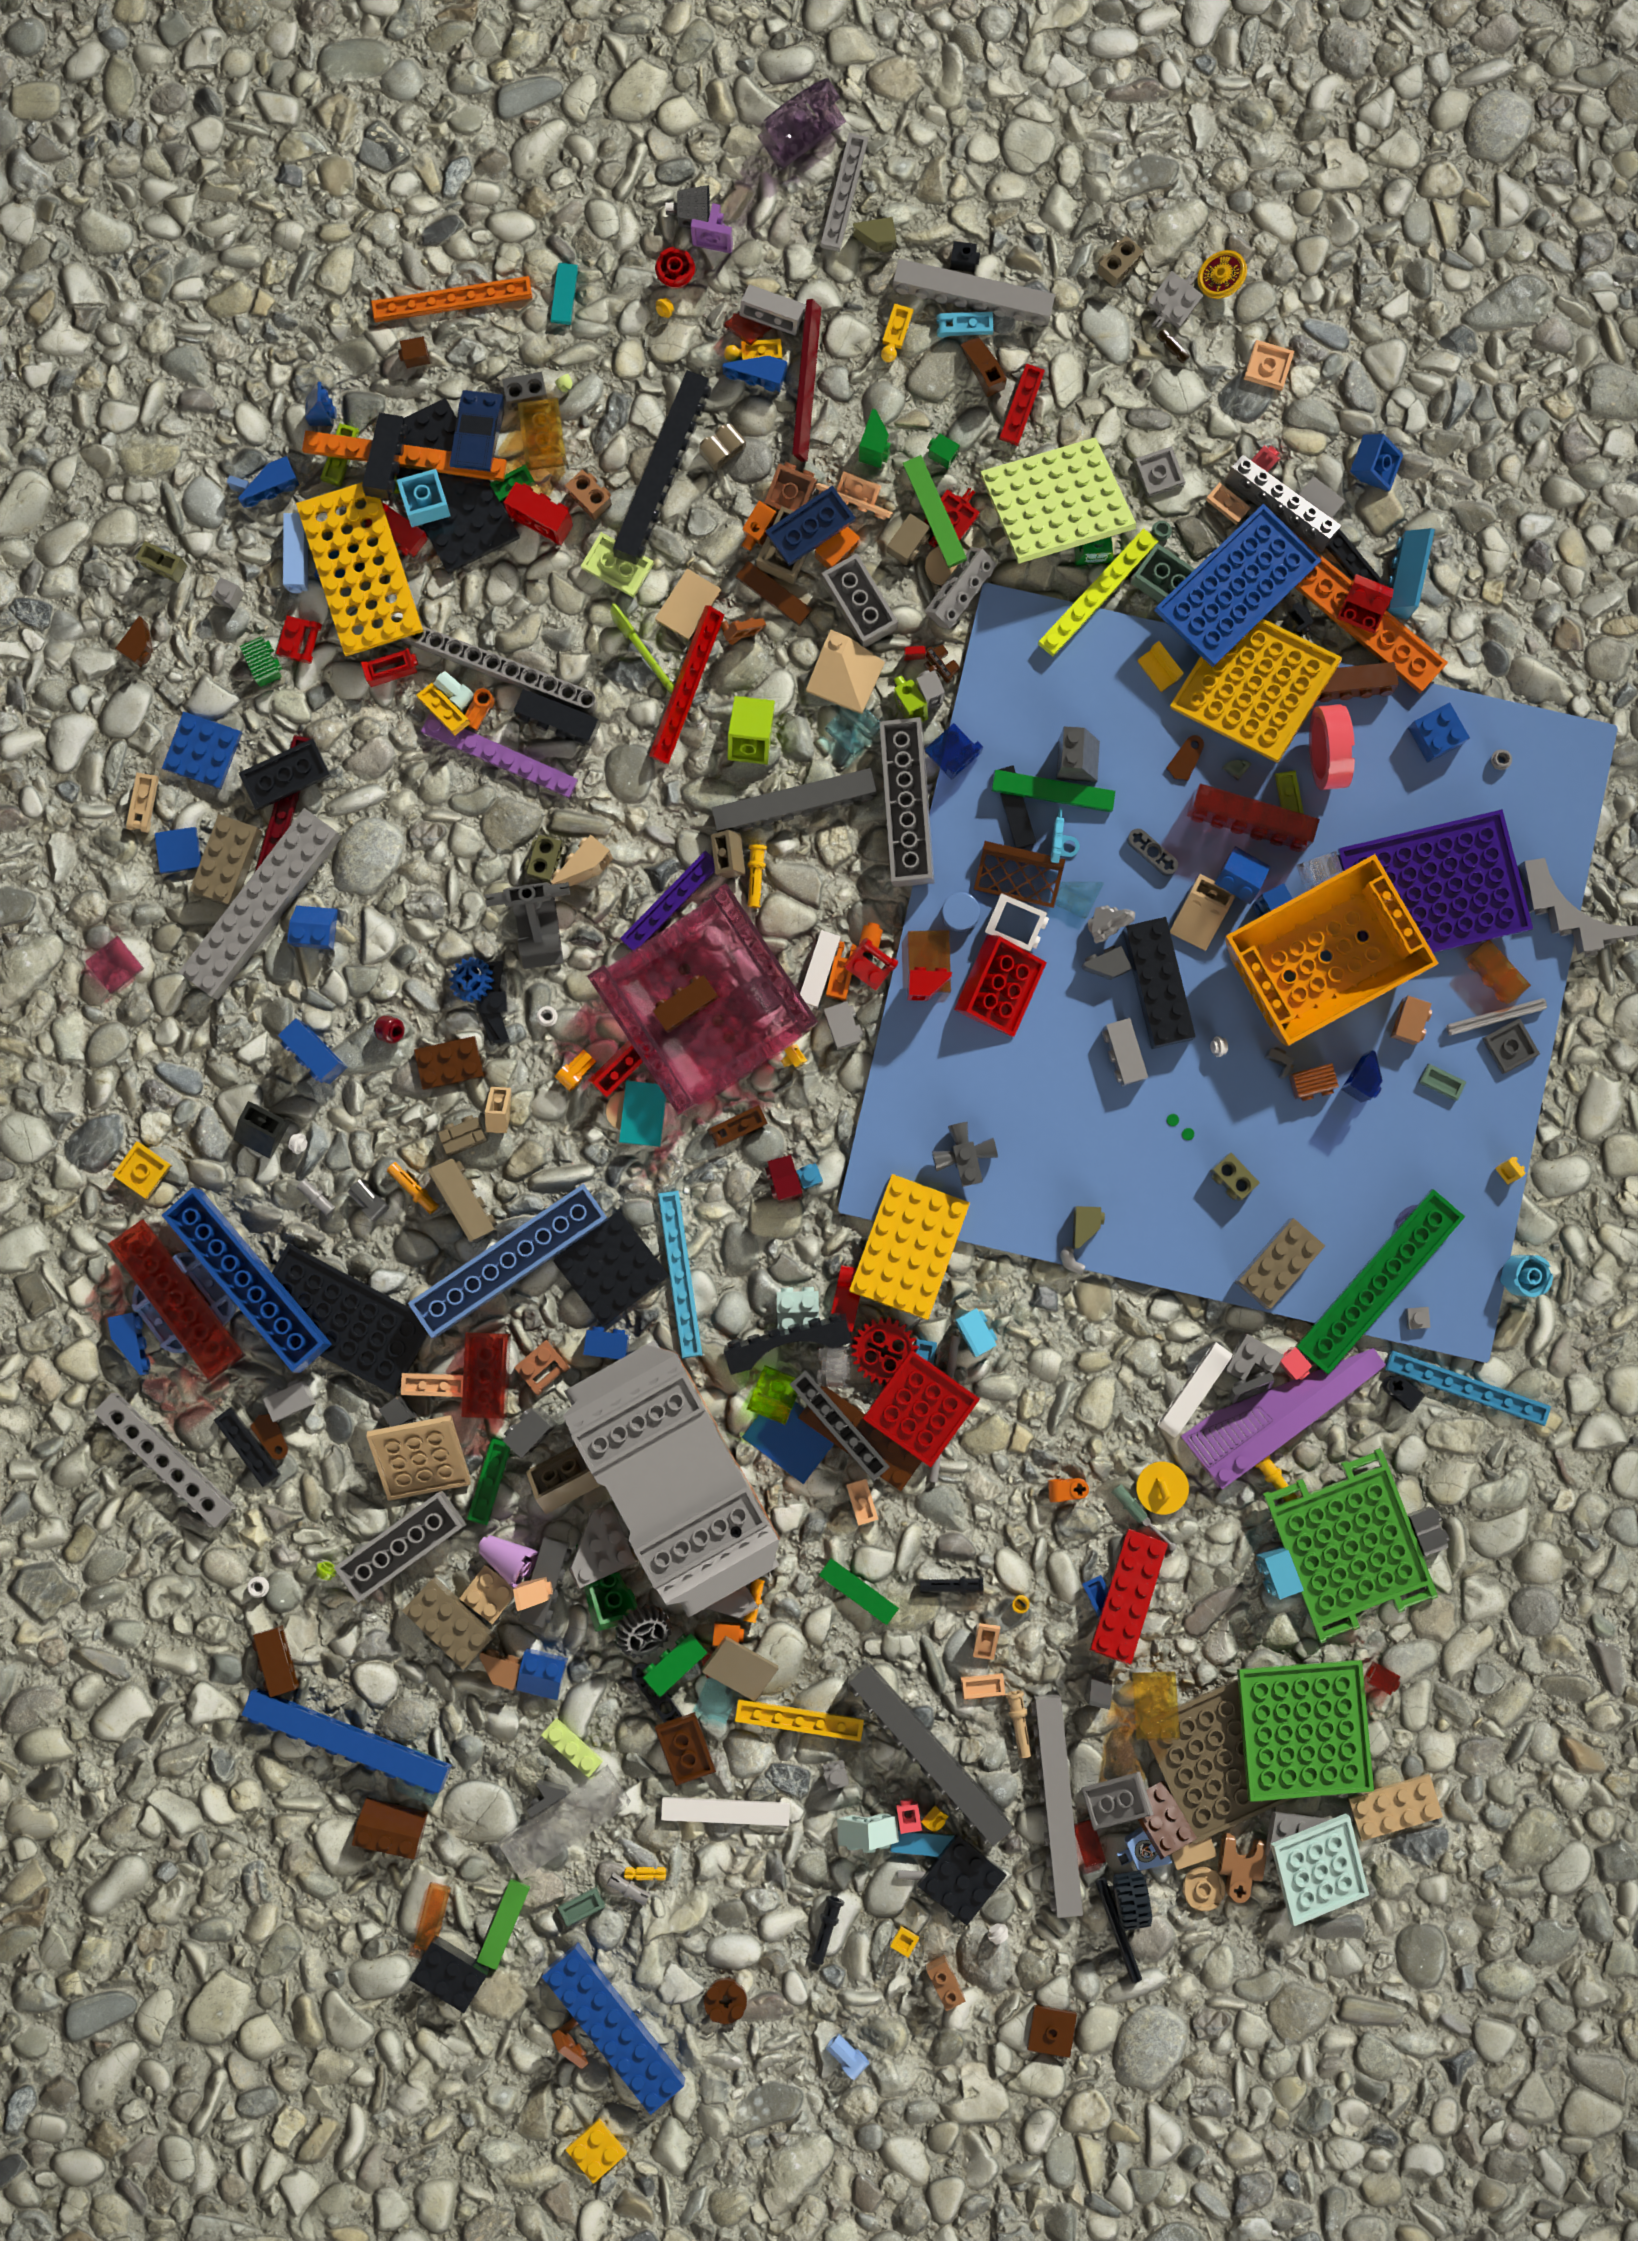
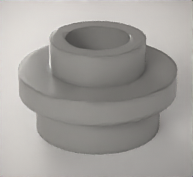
M1497 750L1491 756V764L1498 770H1505L1512 763V756L1506 750ZM1498 757L1503 758L1504 763H1499Z

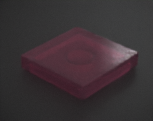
M116 936L85 961L111 994L144 969L119 936Z

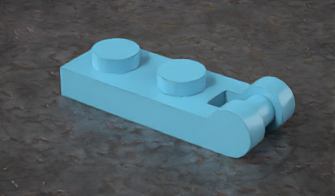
M993 312L940 313L936 316V322L939 324L937 336L940 338L961 335H993ZM952 322V326L947 327L946 323Z

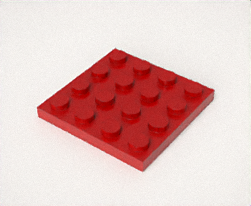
M911 1349L862 1418L929 1467H932L980 1398Z

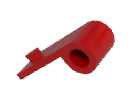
M841 1265L831 1314L846 1313L850 1331L853 1332L860 1295L849 1292L857 1268Z

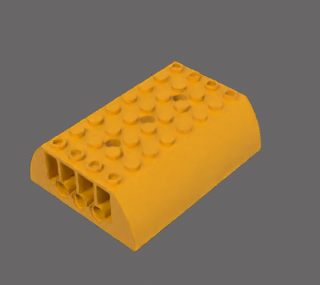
M1375 854L1225 937L1226 946L1235 968L1271 1031L1286 1046L1439 964ZM1365 931L1368 934V940L1365 942L1359 941L1357 933ZM1322 951L1331 953L1332 958L1329 962L1321 960L1320 953ZM1292 971L1295 974L1294 981L1287 982L1283 977L1284 972Z

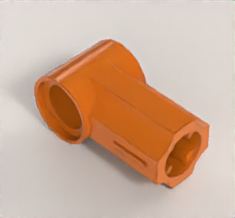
M484 688L478 689L474 693V699L465 713L470 722L468 727L478 731L488 711L492 709L495 703L493 695ZM482 696H489L487 703L481 704L479 702Z

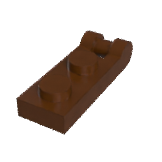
M757 1105L709 1128L707 1132L709 1136L712 1135L715 1141L713 1144L717 1149L767 1125L768 1122L760 1106ZM723 1129H725L728 1135L724 1138L719 1133Z

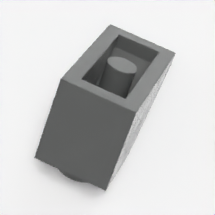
M1095 1671V1674L1089 1673L1084 1699L1089 1705L1110 1710L1113 1681L1108 1677L1107 1673Z

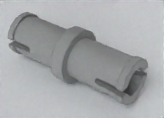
M306 1178L297 1185L296 1188L309 1199V1203L311 1205L314 1204L326 1217L336 1208L323 1196V1192L321 1190L318 1191Z
M614 1872L611 1874L607 1886L623 1893L622 1896L625 1898L630 1897L643 1906L646 1904L650 1892L634 1885L635 1882L632 1880L627 1881Z

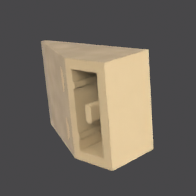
M592 835L588 838H583L575 854L571 853L566 858V864L561 870L557 869L553 873L551 884L569 882L571 887L600 875L613 860L610 850Z
M1199 874L1170 929V934L1206 951L1228 912L1235 895L1214 884V880Z

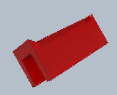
M408 648L375 660L361 662L366 681L370 687L417 673L416 666L419 665L415 653L411 654ZM405 661V665L374 673L375 669Z

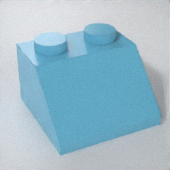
M977 1308L954 1319L973 1357H978L995 1347V1341L998 1340L993 1329L988 1330L985 1324L988 1320L982 1310L978 1311Z

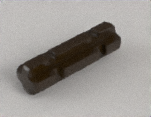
M1162 329L1157 334L1159 341L1164 342L1163 345L1174 356H1177L1180 363H1185L1189 359L1190 354L1186 350H1182L1183 347L1173 336L1170 337V333L1166 329Z

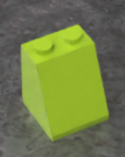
M734 696L728 732V760L768 765L775 711L774 700Z

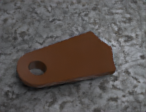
M1197 735L1190 736L1168 764L1166 769L1172 774L1174 779L1189 780L1204 748L1203 739ZM1191 742H1196L1198 748H1192Z
M270 1414L258 1415L250 1428L273 1459L281 1460L285 1458L288 1453V1446L278 1423L272 1421ZM278 1446L282 1448L281 1454L276 1453Z

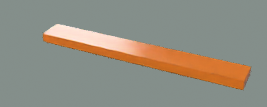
M526 276L371 301L374 322L378 323L531 299L533 296L530 278Z

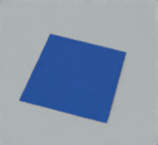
M778 1389L742 1437L804 1484L834 1443L801 1421L798 1417L805 1408Z

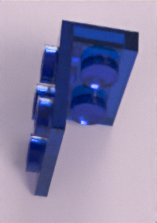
M953 723L925 748V753L952 780L982 753L983 746L978 741L974 744Z

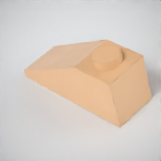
M547 1577L521 1582L513 1589L517 1611L550 1599L553 1589L551 1582H547Z

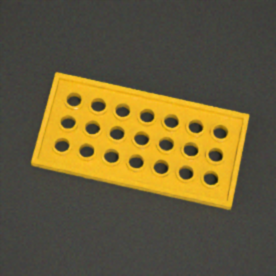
M363 482L296 503L345 656L424 632L380 498L365 496L362 487ZM358 501L366 502V506L363 509L356 508ZM339 507L347 508L344 515L336 514ZM320 513L327 514V519L323 522L317 521V516ZM366 519L372 520V525L369 528L362 527V522ZM347 525L353 527L350 534L342 533L343 528ZM326 532L333 533L332 539L328 541L323 539V535ZM371 538L378 539V544L374 547L368 546V541ZM352 544L359 546L358 551L355 553L348 552ZM331 551H339L338 558H329ZM377 557L384 558V563L380 566L374 564V560ZM358 563L365 564V568L361 572L354 570L355 565ZM339 569L345 570V575L342 578L335 577V573ZM385 575L390 576L391 580L388 584L380 583L381 577ZM363 582H370L371 587L369 590L363 591L360 589ZM344 588L352 590L348 597L341 596V591ZM388 595H396V601L394 603H387L386 598ZM369 601H376L377 606L375 609H367ZM350 607L358 609L354 616L347 615V610ZM401 613L403 615L400 622H393L392 617L394 614ZM375 620H383L381 628H373ZM356 626L364 627L360 635L353 633V629Z

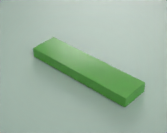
M510 1879L478 1957V1963L497 1970L530 1886Z

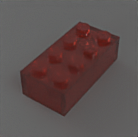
M465 1333L461 1417L507 1418L511 1334Z

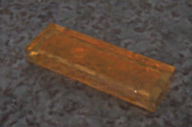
M430 1882L414 1948L426 1951L434 1936L439 1937L451 1891L450 1886Z

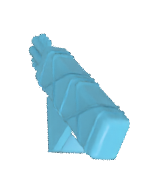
M1062 808L1058 809V815L1053 828L1050 859L1054 863H1059L1060 856L1072 857L1076 855L1080 848L1079 841L1075 837L1063 835L1064 818H1062ZM1068 840L1075 843V850L1070 853L1066 852L1063 848L1064 843Z

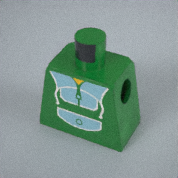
M1112 536L1074 547L1075 565L1112 563L1114 561Z

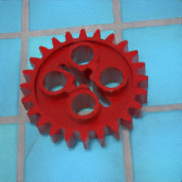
M880 1317L878 1324L874 1319L871 1320L872 1326L865 1323L864 1327L866 1330L858 1329L861 1336L853 1338L858 1343L851 1345L852 1348L856 1349V1352L852 1353L851 1356L857 1357L853 1364H860L857 1371H865L863 1378L870 1375L871 1383L877 1378L879 1385L882 1384L883 1380H886V1383L890 1380L911 1349L916 1350L919 1348V1346L912 1344V1342L917 1340V1338H910L913 1331H905L907 1324L900 1327L898 1319L893 1324L891 1317L885 1323L882 1317ZM877 1331L884 1333V1342L877 1343L874 1340V1334ZM895 1340L903 1341L904 1349L902 1351H896L893 1348ZM871 1342L881 1348L887 1345L888 1351L902 1356V1359H897L889 1354L882 1356V1351L868 1346V1343ZM871 1350L877 1354L875 1362L867 1361L866 1353ZM887 1359H893L896 1362L894 1370L886 1369L885 1362Z

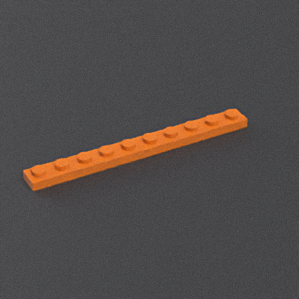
M305 430L302 451L308 454L368 462L373 440ZM404 445L403 455L399 456L398 460L400 467L426 471L436 469L439 473L504 482L507 460L500 458L493 459L490 472L450 467L452 451Z

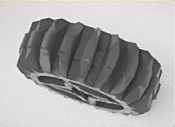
M644 1604L640 1608L637 1605L636 1610L632 1611L629 1609V1614L623 1615V1620L618 1621V1627L615 1628V1640L619 1649L624 1654L632 1656L633 1659L637 1656L642 1659L644 1655L650 1656L652 1652L657 1653L659 1647L664 1648L663 1643L668 1642V1636L672 1634L671 1622L667 1613L660 1607H656L654 1604L650 1606Z

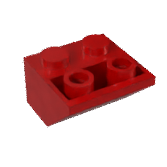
M1355 574L1337 619L1375 634L1393 597L1394 589Z
M914 967V970H910L908 975L907 1000L929 1001L950 981L952 972H947V968H935V971H926V967Z

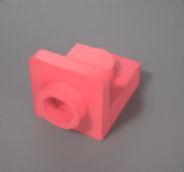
M1264 445L1251 461L1266 472H1269L1281 460L1278 457L1280 453L1272 445L1269 448Z

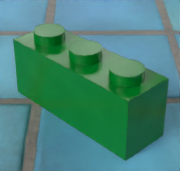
M683 1633L675 1641L677 1645L671 1651L667 1648L659 1655L661 1660L655 1665L651 1663L643 1670L645 1675L641 1678L658 1697H661L708 1653L691 1633L687 1636Z

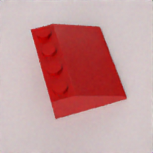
M986 935L954 1010L970 1019L1015 1037L1047 962L1001 936Z

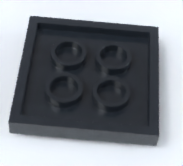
M956 1834L919 1880L917 1886L967 1926L1007 1874L959 1834Z

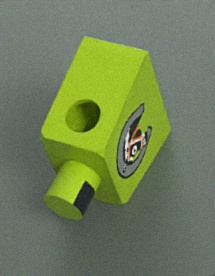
M903 676L896 677L892 681L895 687L894 696L904 718L920 717L922 722L928 720L927 702L914 681H905Z

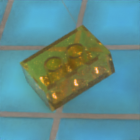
M558 398L517 403L524 457L528 470L567 466V453Z
M1132 1673L1136 1741L1179 1740L1176 1673Z

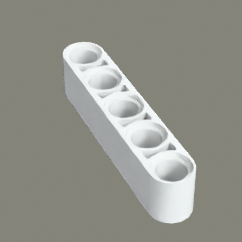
M1214 1342L1160 1418L1157 1426L1175 1438L1229 1363L1233 1354L1217 1342Z

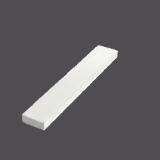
M663 1797L661 1820L789 1826L790 1803Z

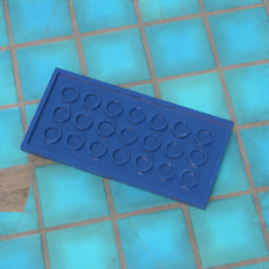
M1262 504L1158 604L1154 611L1213 668L1321 562V559L1267 506Z

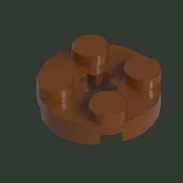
M725 1977L715 1980L705 1993L704 2007L713 2022L731 2024L742 2018L747 2006V1994L744 1987L732 1978ZM724 1995L732 2000L728 2006L720 2003Z

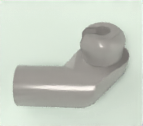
M1064 1247L1060 1253L1063 1266L1082 1275L1085 1265L1075 1261L1074 1250L1071 1247Z

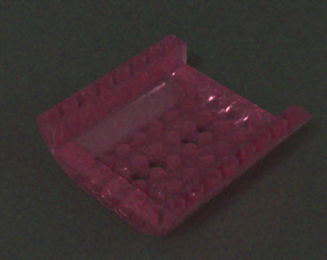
M727 883L710 893V900L611 966L602 965L587 975L678 1115L686 1113L721 1094L784 1052L787 1047L796 1043L818 1023V1020ZM683 964L690 966V972L687 975L679 973V968ZM699 975L701 977L704 975L720 998L671 1032H667L652 1011L656 1008L655 1004L662 999L668 1000L673 996L672 992L679 987L683 989L690 984L689 981L695 976ZM716 1015L724 1017V1023L721 1026L713 1024V1018ZM733 1032L735 1034V1041L730 1044L724 1041L725 1034Z

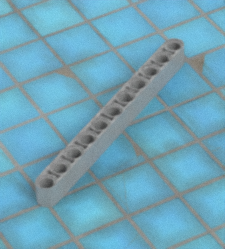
M400 617L392 619L393 622H400L402 620ZM422 626L424 632H421L423 635L418 640L413 639L415 635L398 640L589 714L597 709L596 697L590 690ZM434 641H441V644L438 647L432 646ZM460 648L459 653L451 654L452 649ZM479 655L477 661L472 662L470 661L471 656ZM497 662L498 666L496 668H488L490 663ZM515 669L517 673L514 676H508V671ZM535 677L536 680L533 683L529 684L526 682L527 678ZM548 684L555 685L551 691L545 690V687ZM572 691L574 694L571 698H565V692ZM587 698L593 700L590 705L582 704Z

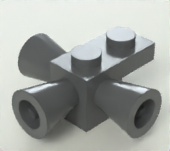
M968 1122L948 1126L956 1145L952 1147V1151H932L936 1172L955 1164L956 1168H958L962 1187L982 1183L983 1180L977 1158H998L994 1138L974 1146L973 1141L968 1142Z

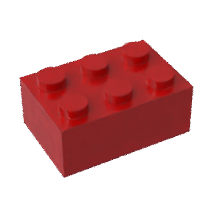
M515 482L503 502L511 519L562 546L573 527L569 509L565 505L553 503L547 495L535 493L525 483L521 485Z

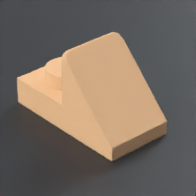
M977 1623L973 1657L994 1660L1000 1626Z

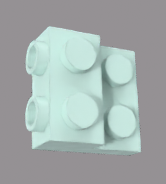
M793 1287L781 1288V1292H777V1324L780 1331L788 1329V1326L799 1323L804 1325L812 1319L819 1318V1292L814 1291V1287H802V1291L793 1292Z

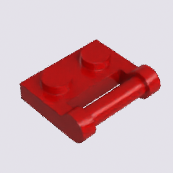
M287 615L276 651L277 656L312 664V653L318 632L322 629V624ZM307 628L310 629V633L308 636L304 654H300V649Z
M865 938L843 967L876 991L889 973L897 967L898 961L893 957L887 956L875 947L871 940ZM868 951L885 964L884 967L881 969L866 958L863 953Z

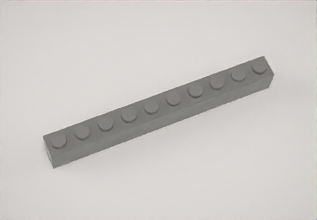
M1059 1694L1034 1696V1702L1031 1703L1032 1716L1036 1715V1724H1033L1034 1737H1038V1746H1035L1036 1759H1040L1041 1767H1037L1038 1780H1042L1043 1789H1039L1040 1801L1044 1802L1045 1811H1041L1043 1824L1047 1825V1832H1044L1045 1846H1049V1854H1046L1047 1868L1051 1867L1052 1875L1048 1876L1049 1889H1053L1054 1898H1050L1051 1911H1055L1057 1918L1083 1916L1061 1696Z

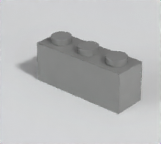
M749 284L741 300L739 316L796 335L804 318L806 304Z
M1128 1018L1105 1025L1102 1036L1104 1042L1108 1043L1110 1047L1108 1055L1111 1063H1115L1116 1070L1114 1075L1117 1083L1120 1082L1121 1086L1146 1080L1148 1074L1131 1019Z

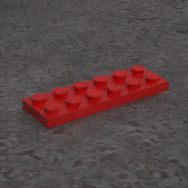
M1131 1529L1126 1530L1089 1650L1127 1665L1132 1664L1168 1543Z

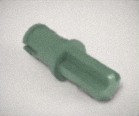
M1122 1484L1111 1492L1124 1506L1123 1509H1127L1138 1523L1143 1522L1147 1518L1146 1512L1135 1501L1136 1498H1133Z

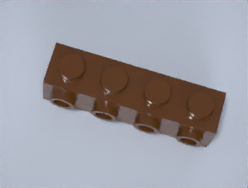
M1395 662L1339 667L1332 675L1317 701L1329 702L1332 699L1349 700L1352 697L1369 698L1372 695L1389 696L1395 692L1399 685Z

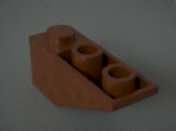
M979 336L960 344L986 397L1004 390L1007 378L998 361Z

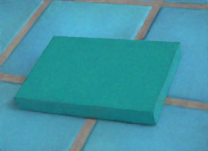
M626 1081L619 1143L661 1147L668 1085Z

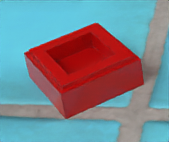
M925 646L906 647L904 649V661L925 659Z

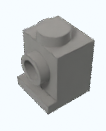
M843 1759L823 1764L828 1791L849 1785Z

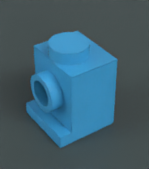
M816 1163L806 1165L796 1171L803 1190L823 1183Z

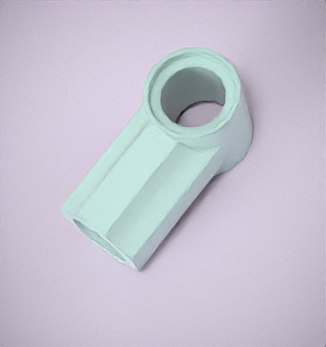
M445 671L440 673L433 683L462 712L474 699V693L464 684H459Z

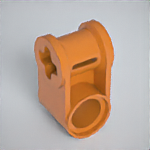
M1081 1478L1048 1480L1049 1501L1064 1502L1083 1499L1089 1493V1486ZM1078 1483H1080L1081 1486L1084 1487V1489L1081 1490L1080 1494H1078L1077 1491L1074 1490V1488L1077 1487Z

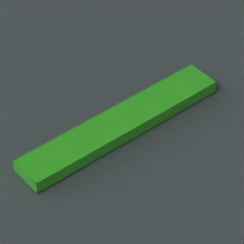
M922 455L903 462V467L948 569L967 561L965 552Z

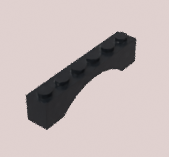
M834 1313L826 1319L820 1320V1318H815L804 1325L799 1323L792 1324L785 1330L773 1329L766 1335L760 1336L755 1334L749 1336L747 1340H732L728 1342L724 1347V1354L730 1374L733 1375L751 1370L763 1355L786 1343L798 1341L815 1342L830 1348L852 1343V1334L846 1313Z

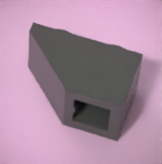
M1115 945L1103 950L1105 954L1098 957L1096 954L1085 958L1086 962L1082 965L1083 970L1109 980L1123 975L1132 969L1122 946L1116 948Z

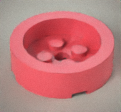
M1342 704L1317 706L1311 715L1309 727L1310 762L1314 781L1320 790L1348 788L1353 778L1355 758H1352V746L1355 745L1353 726L1346 706H1342Z

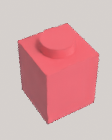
M1296 1347L1289 1348L1283 1354L1284 1356L1279 1365L1292 1380H1297L1298 1378L1302 1380L1310 1373L1308 1370L1312 1365Z

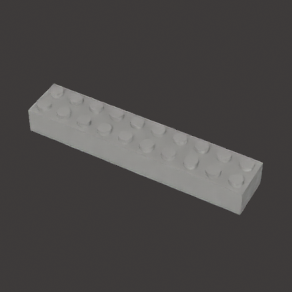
M304 808L178 973L218 1000L340 841L341 835Z

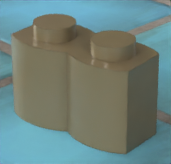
M731 423L722 425L716 430L714 436L706 437L701 441L699 453L712 469L716 471L731 458L746 448V441Z

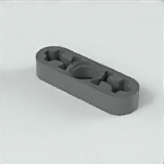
M1134 829L1130 832L1127 839L1130 847L1162 875L1170 876L1175 873L1178 868L1176 858L1144 830ZM1133 835H1141L1142 837L1140 840L1144 844L1146 843V841L1149 842L1144 848V850L1141 849V847L1143 846L1141 842H1133ZM1155 847L1158 850V856L1155 858L1148 856L1147 849ZM1162 854L1165 856L1162 860L1165 863H1169L1170 861L1172 863L1171 868L1173 870H1165V864L1162 861H1160L1159 864L1156 862L1160 859Z

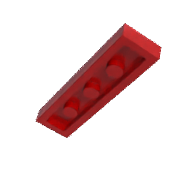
M1026 363L999 440L1019 446L1045 373L1044 369Z

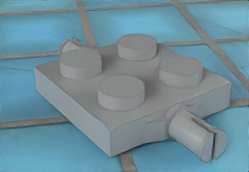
M1173 271L1170 272L1147 304L1158 316L1152 323L1153 328L1156 326L1155 329L1159 330L1164 321L1171 323L1177 329L1181 327L1203 297V294L1192 286V283L1198 277L1197 273L1193 276L1195 272L1191 271L1186 279H1182Z

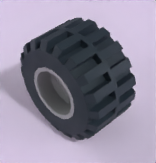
M1133 1871L1114 1874L1113 1890L1119 1921L1124 1931L1151 1927V1903L1142 1872Z

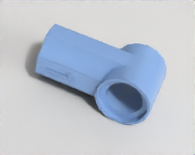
M839 2033L826 2046L830 2054L841 2064L844 2072L853 2080L870 2064L864 2054L858 2049L855 2050Z

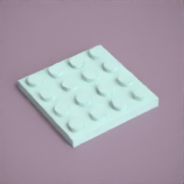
M1346 1813L1270 1844L1289 1920L1293 1926L1369 1896L1351 1819Z

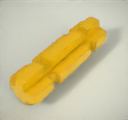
M626 1867L624 1878L625 1880H633L634 1878L636 1880H654V1878L665 1880L666 1868L637 1867V1869H634V1867Z

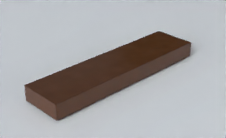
M749 561L736 575L737 580L799 627L812 612L809 606Z

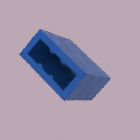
M1235 846L1226 859L1214 884L1251 904L1260 891L1271 866Z

